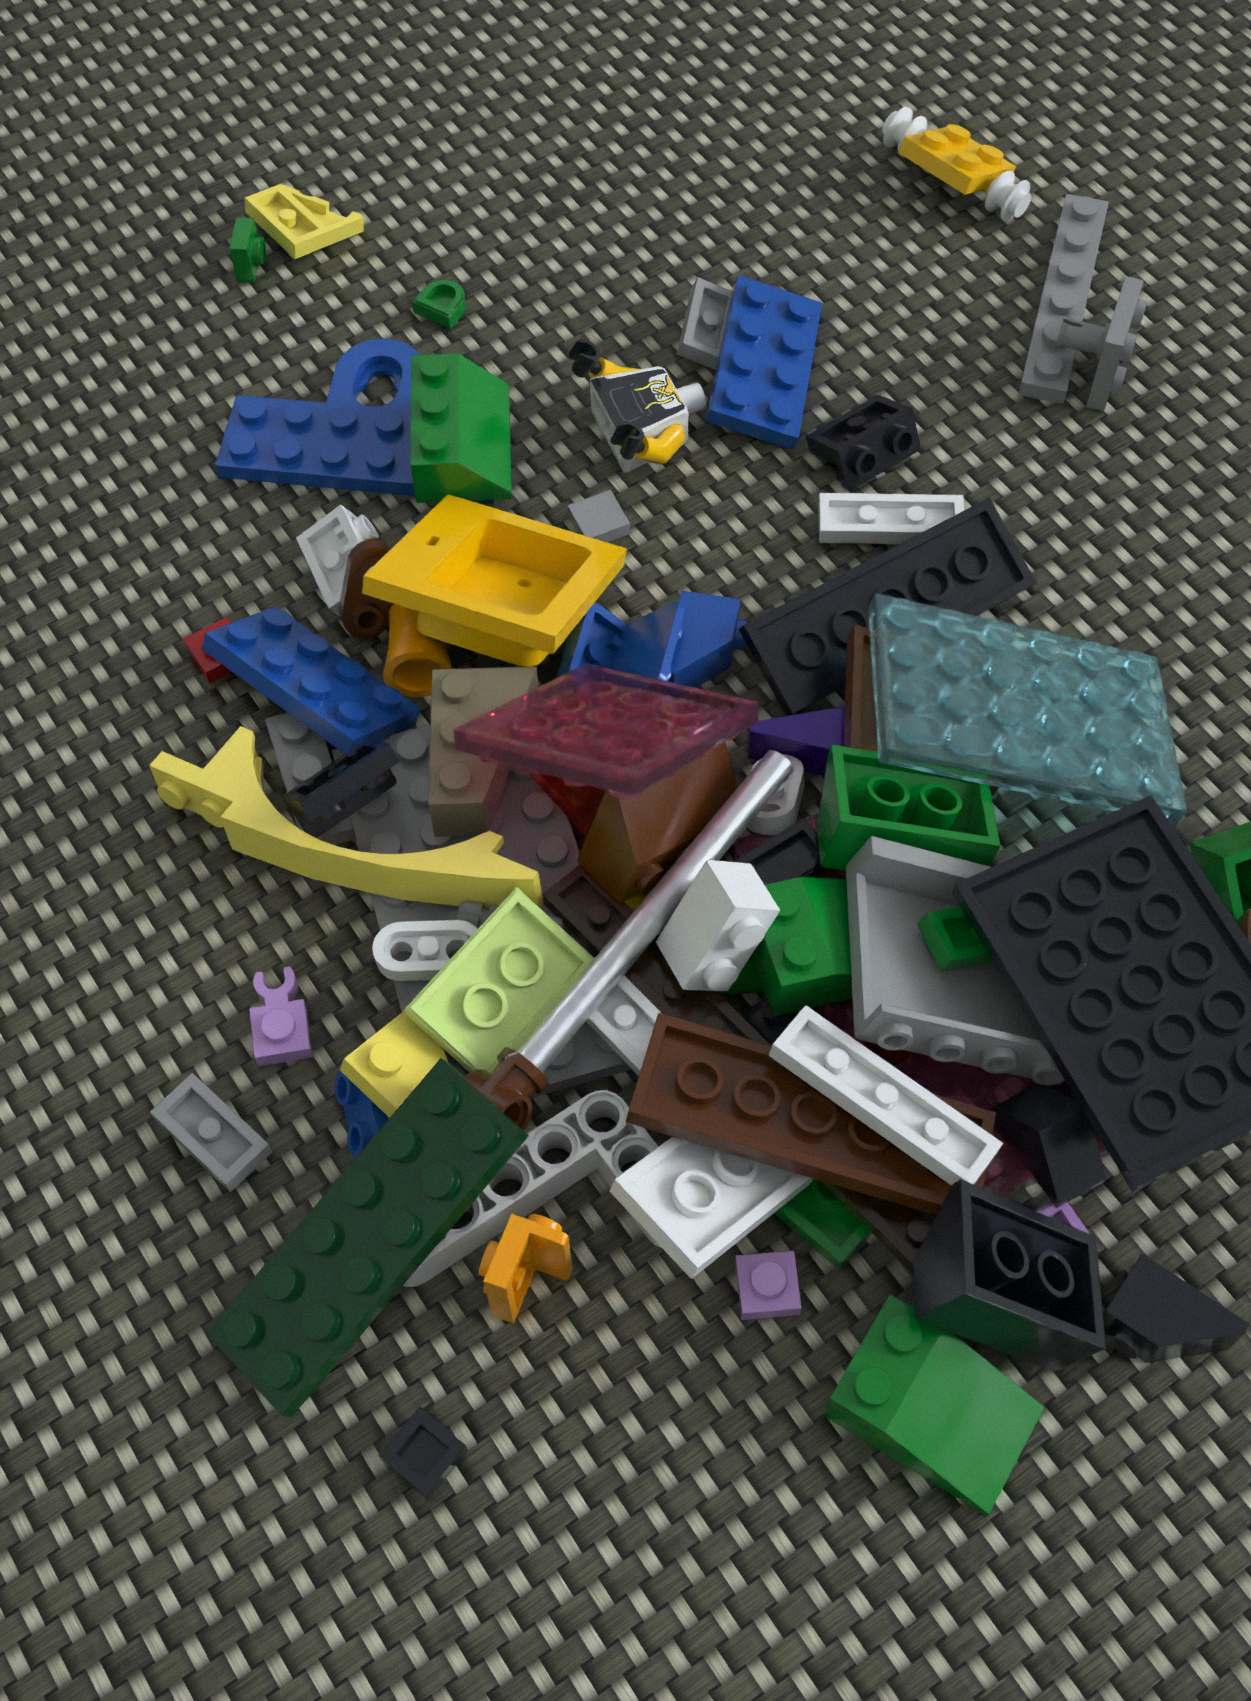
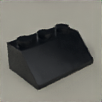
M962 1179L953 1183L913 1261L915 1319L1051 1371H1056L1105 1350L1106 1343L1096 1237Z

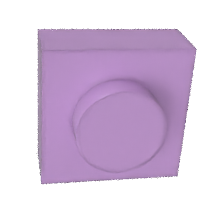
M794 1251L736 1255L735 1269L741 1320L800 1315L802 1307Z

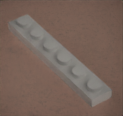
M1066 194L1020 385L1018 394L1020 396L1064 404L1076 349L1056 346L1065 316L1083 321L1109 201Z

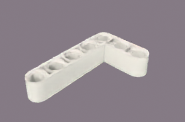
M598 1090L587 1094L528 1133L529 1137L466 1210V1212L473 1215L471 1222L463 1228L450 1229L403 1286L416 1287L426 1283L503 1232L511 1213L524 1218L596 1169H598L611 1187L614 1180L623 1173L621 1168L625 1164L632 1161H640L658 1148V1145L645 1128L626 1123L629 1107L616 1093L608 1090ZM600 1117H607L614 1120L617 1126L608 1132H597L592 1130L589 1124ZM552 1148H561L570 1154L564 1162L559 1164H550L541 1159L542 1155ZM505 1179H513L522 1184L521 1189L511 1196H500L493 1192L494 1187ZM632 1216L646 1237L655 1246L661 1247Z

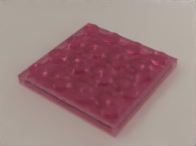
M584 664L454 729L455 750L477 755L478 759L483 762H503L518 766L521 771L528 774L544 773L563 778L569 785H590L608 790L614 797L633 798L641 795L643 790L661 779L673 776L678 769L693 760L706 756L708 751L723 742L736 738L737 734L757 723L758 702Z

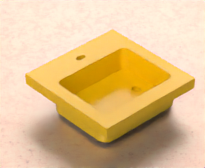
M448 494L363 576L362 594L418 611L416 628L425 636L518 666L532 667L540 664L549 653H555L624 567L627 548Z

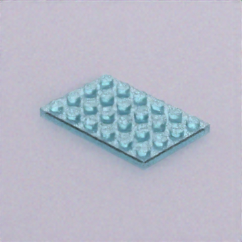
M875 593L868 606L878 757L880 763L1111 811L1119 810L1151 795L1170 823L1178 824L1186 814L1187 807L1156 656Z

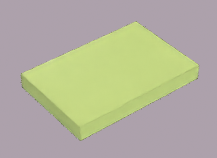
M516 887L409 1003L403 1012L469 1073L477 1069H485L491 1073L499 1064L497 1055L502 1049L508 1047L517 1051L594 960V957Z

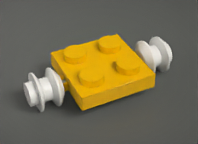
M903 107L888 116L882 130L884 134L883 143L886 147L892 148L898 144V154L900 156L906 157L964 195L984 190L986 193V210L993 212L1000 207V217L1003 221H1009L1013 217L1018 218L1025 212L1031 201V194L1029 193L1030 183L1027 180H1023L1017 185L1014 184L1016 166L1003 158L1004 154L1002 151L990 145L979 144L970 138L971 133L958 125L949 124L947 127L927 130V119L923 116H918L912 120L913 113L909 107Z

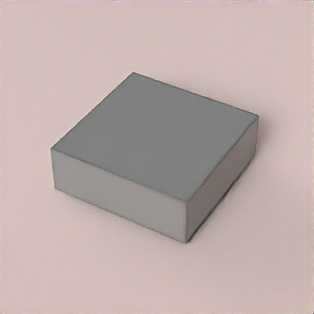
M611 490L567 505L568 517L578 534L607 543L630 534V522Z

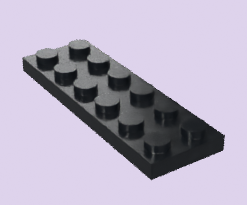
M989 497L746 623L739 629V632L785 715L790 716L846 687L847 636L854 625L928 643L1025 591L1037 582Z

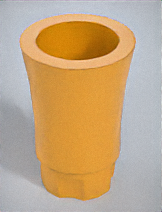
M393 604L389 611V641L383 670L384 682L388 687L398 690L404 696H431L432 669H453L446 642L425 636L417 630L418 611Z

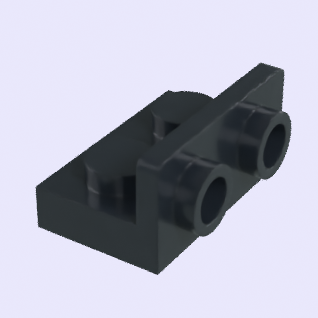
M881 395L873 397L806 436L809 453L836 464L841 485L849 491L920 450L913 408Z
M368 738L282 797L304 832L318 838L395 786L397 779L390 768L400 761L390 744Z

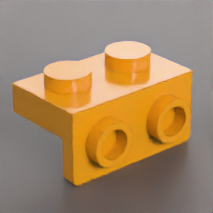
M511 1213L500 1242L490 1241L481 1260L479 1275L485 1277L483 1280V1292L487 1294L492 1316L513 1324L515 1323L536 1270L565 1281L569 1280L573 1270L569 1236L562 1232L563 1228L560 1224L538 1214H530L528 1219Z

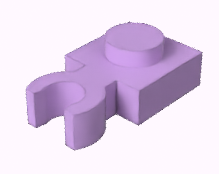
M284 967L285 981L277 989L267 988L262 971L256 972L254 975V988L260 1001L265 1004V1006L249 1008L254 1059L258 1067L313 1058L308 1009L304 999L294 1000L298 992V983L291 967Z

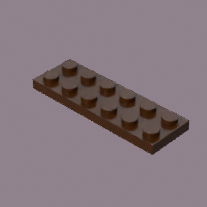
M658 1013L628 1110L626 1123L933 1215L938 1214L951 1185L771 1058L769 1053L772 1046ZM934 1094L992 1135L996 1112ZM986 1169L974 1185L983 1188Z

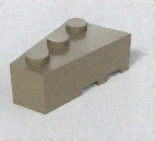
M537 667L432 669L428 805L435 837L478 836L490 830L508 784V774L516 754L521 751L524 743V733L531 715L535 714L540 702Z

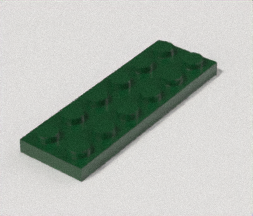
M440 1058L206 1334L280 1415L293 1417L529 1135L450 1063Z

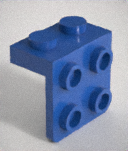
M673 601L626 624L595 602L568 636L554 686L599 716L620 706H625L629 702L653 691L660 690L668 682L672 673L671 663L676 643L682 634L683 628L681 624L685 607L677 601Z

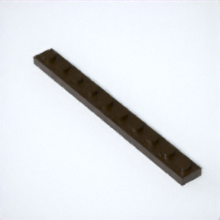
M580 864L542 894L544 905L556 917L563 919L564 925L595 956L599 954L634 912L625 902L620 904ZM659 935L653 939L624 974L662 1014L770 1045L716 991L683 990L656 943ZM821 1181L914 1275L913 1261L937 1215Z

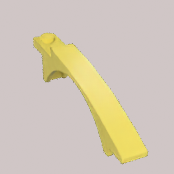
M242 726L238 728L204 769L163 751L149 765L158 786L157 792L161 799L175 809L186 808L202 815L210 824L219 828L224 827L232 850L302 876L400 900L460 907L462 901L469 900L484 903V908L489 909L491 905L499 906L518 887L540 909L544 905L538 871L496 854L504 844L503 836L492 831H487L469 840L444 848L404 854H378L355 851L321 841L303 832L280 814L266 797L263 789L264 763L262 758L257 755L254 733Z

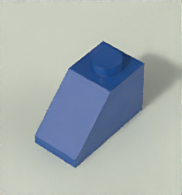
M681 590L679 603L685 607L681 624L683 630L680 639L676 643L671 663L672 673L664 686L663 700L675 701L730 669L734 649L743 650L745 643L739 632V629L747 623V620L739 619L740 599Z

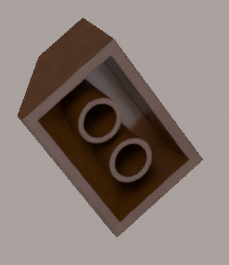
M719 734L714 735L609 783L577 862L620 904L640 893L648 895L738 788L726 741Z

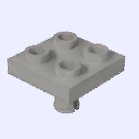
M1125 277L1111 323H1106L1105 327L1071 319L1068 316H1065L1056 346L1096 354V360H1099L1086 406L1088 408L1104 411L1110 393L1116 395L1120 393L1127 368L1119 366L1120 361L1129 363L1137 338V334L1129 333L1130 328L1139 330L1147 305L1146 301L1138 300L1144 280Z

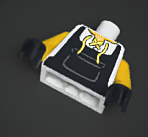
M586 339L577 340L568 353L569 358L575 360L572 364L574 374L580 378H584L589 374L592 378L590 379L591 411L624 473L648 462L660 465L665 464L688 440L689 414L706 409V398L701 385L696 382L676 389L665 368L656 366L636 369L617 366L600 357L598 347Z

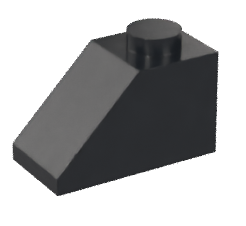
M1141 1254L1103 1312L1105 1342L1119 1354L1132 1359L1138 1357L1146 1363L1229 1350L1250 1325V1323L1144 1254Z

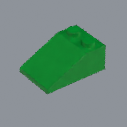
M798 877L765 884L780 912L752 953V958L773 1017L801 1011L805 1005L809 1008H815L853 999L847 879Z
M890 1294L833 1392L824 1416L975 1510L988 1516L1045 1407L955 1334L915 1319V1309Z

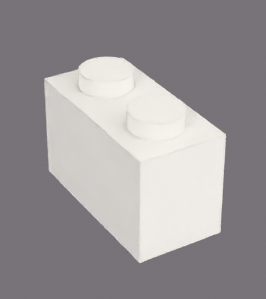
M706 860L656 943L683 990L728 991L758 944L764 938L765 933L775 920L780 909L752 864Z

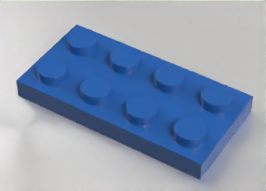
M741 275L737 276L732 288L706 422L793 450L800 434L822 308L821 302Z
M276 606L205 633L202 646L204 652L344 754L368 738L383 741L392 734L400 733L416 725L420 712L419 707L404 698L398 690L388 687L366 671L361 664L352 661L332 647L323 637L314 634L294 620L289 613L280 610Z

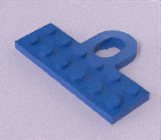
M373 339L353 346L341 356L335 367L326 403L236 395L215 465L219 478L415 496L410 467L411 355L420 354L410 345L393 339ZM378 375H387L394 379V389L397 394L388 404L379 407H369L362 405L356 400L358 394L368 387L372 378ZM475 500L474 502L494 503V500Z

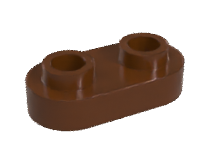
M371 539L360 542L350 551L347 558L339 614L345 629L351 635L358 638L366 639L378 636L389 625V611L393 603L362 594L363 576L370 567L374 566L392 549L388 544L380 540ZM371 611L375 613L370 620H359V616L363 612Z

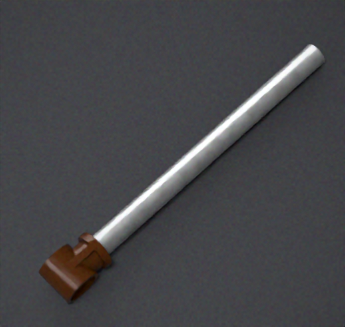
M769 750L521 1047L517 1051L504 1047L497 1055L499 1064L491 1073L485 1069H477L465 1077L523 1131L527 1127L532 1115L531 1095L534 1092L541 1094L548 1086V1080L543 1074L546 1068L668 923L706 860L719 861L793 772L792 764L781 753L774 750Z

